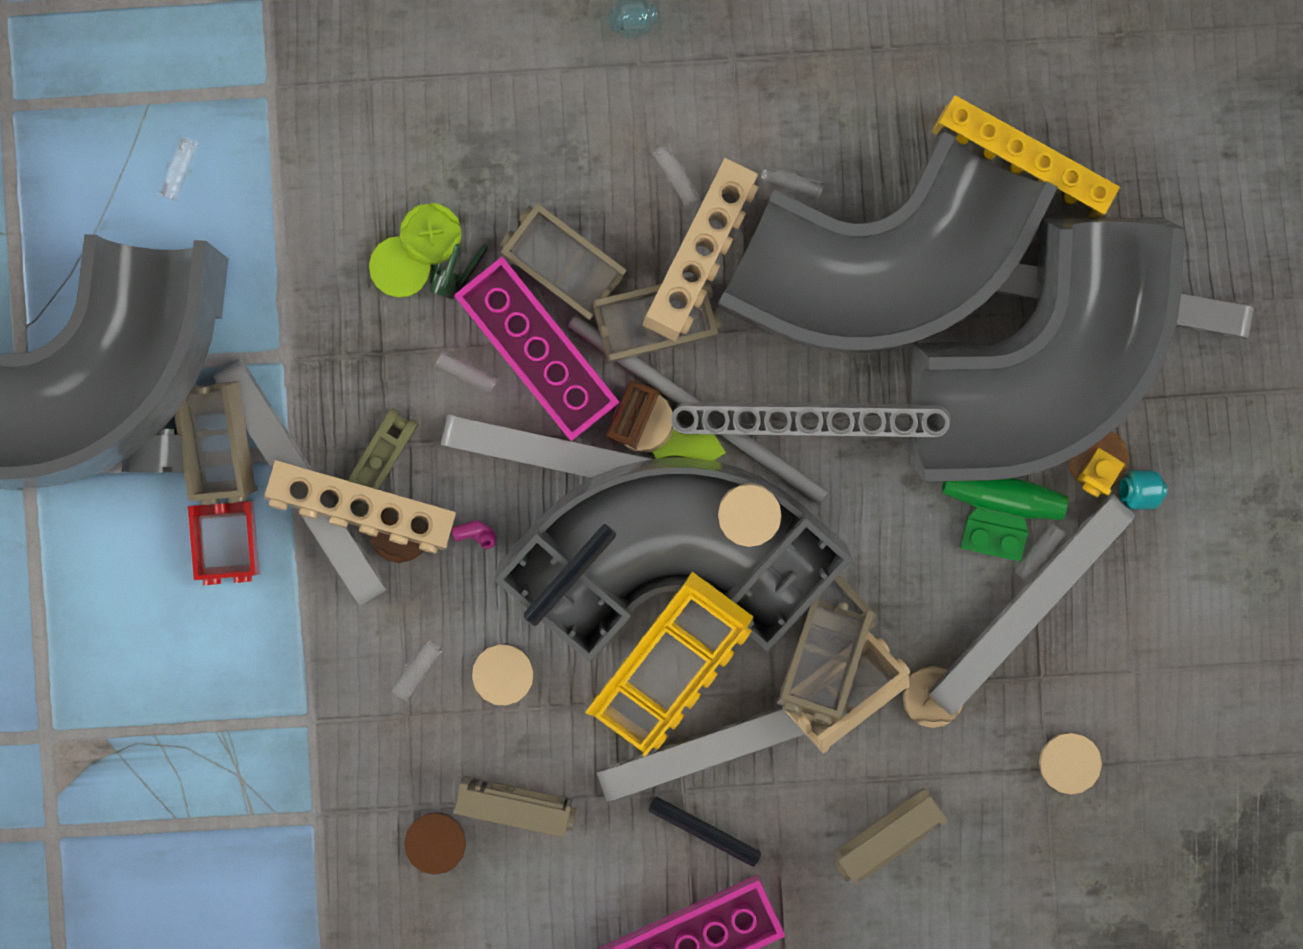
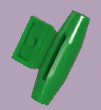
M1016 478L943 481L942 494L975 507L966 518L960 548L1021 562L1028 535L1025 518L1063 520L1068 507V496L1034 482Z

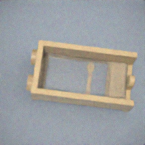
M869 631L846 705L839 721L836 723L832 722L831 725H824L814 721V716L802 712L801 715H795L786 712L823 754L829 750L830 746L904 689L910 688V670L901 659L895 660L889 653L890 649L880 637L876 639ZM852 644L838 655L848 658ZM831 659L793 688L790 694L833 708L846 663Z

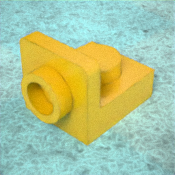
M1096 448L1078 477V480L1084 483L1082 489L1097 498L1100 494L1109 496L1112 491L1110 488L1125 464L1102 449Z

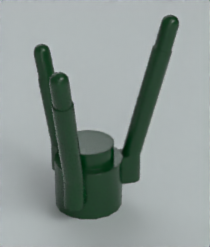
M455 244L446 270L441 269L440 272L441 263L434 265L429 281L433 283L431 292L454 299L455 293L464 287L486 253L488 246L483 245L460 280L457 281L459 275L452 272L461 246L460 244Z

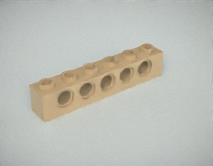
M724 158L646 314L642 326L675 342L680 333L687 334L694 320L689 314L693 306L700 308L707 293L702 288L706 280L713 281L720 267L715 261L719 253L726 255L733 241V238L728 235L732 227L739 229L746 214L741 209L745 201L752 202L759 186L754 184L758 176L757 173ZM730 194L736 199V202L728 203L723 199L722 195ZM717 220L722 223L723 228L714 229L709 224V221ZM704 246L708 248L710 255L703 256L699 254L696 247ZM683 273H693L698 281H686ZM669 300H681L684 308L676 309L672 307Z
M277 460L274 461L263 498L269 501L268 506L286 511L289 506L299 509V515L307 518L317 519L318 515L330 518L329 523L332 525L347 528L348 524L359 526V532L377 537L378 532L390 535L389 540L402 545H407L408 541L420 544V550L437 554L438 549H446L456 512ZM296 483L304 485L307 489V496L303 499L293 498L290 494V487ZM325 492L333 493L337 498V505L333 508L324 507L320 502V496ZM354 501L364 502L367 506V514L362 517L355 516L350 509L351 503ZM386 509L394 511L397 515L396 524L391 526L384 524L381 520V512ZM421 518L426 522L427 530L424 534L413 532L411 529L412 519Z

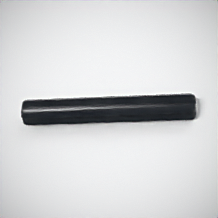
M603 524L524 612V618L533 626L538 625L615 539L616 532L610 526Z
M655 797L649 806L650 813L752 867L758 863L761 857L759 850L659 797Z

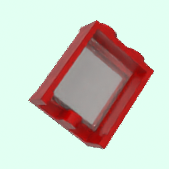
M254 501L188 506L194 580H203V586L222 584L221 578L233 577L234 583L252 582V576L260 574Z

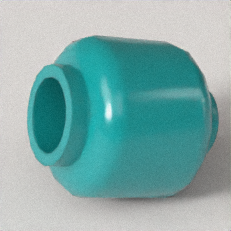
M1134 469L1129 471L1120 480L1118 488L1119 497L1130 509L1154 510L1166 498L1167 484L1163 481L1161 475L1154 470Z

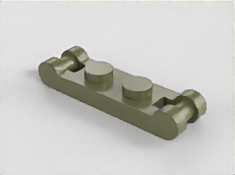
M392 407L347 481L379 490L419 423L413 419L408 421L400 416V411ZM392 426L402 431L398 439L388 433ZM354 501L351 503L350 508L355 510L354 514L359 517L365 515L367 506L364 502Z

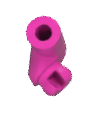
M479 520L461 524L451 529L455 542L472 538L481 544V547L484 549H490L496 544L497 535L495 531Z

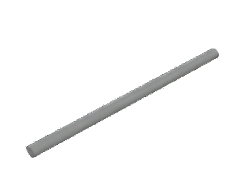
M576 314L568 327L604 352L599 330ZM638 357L617 361L677 405L686 402H700ZM714 411L710 413V420L713 424L718 426L725 424V419ZM720 434L817 504H820L826 496V490L748 435Z

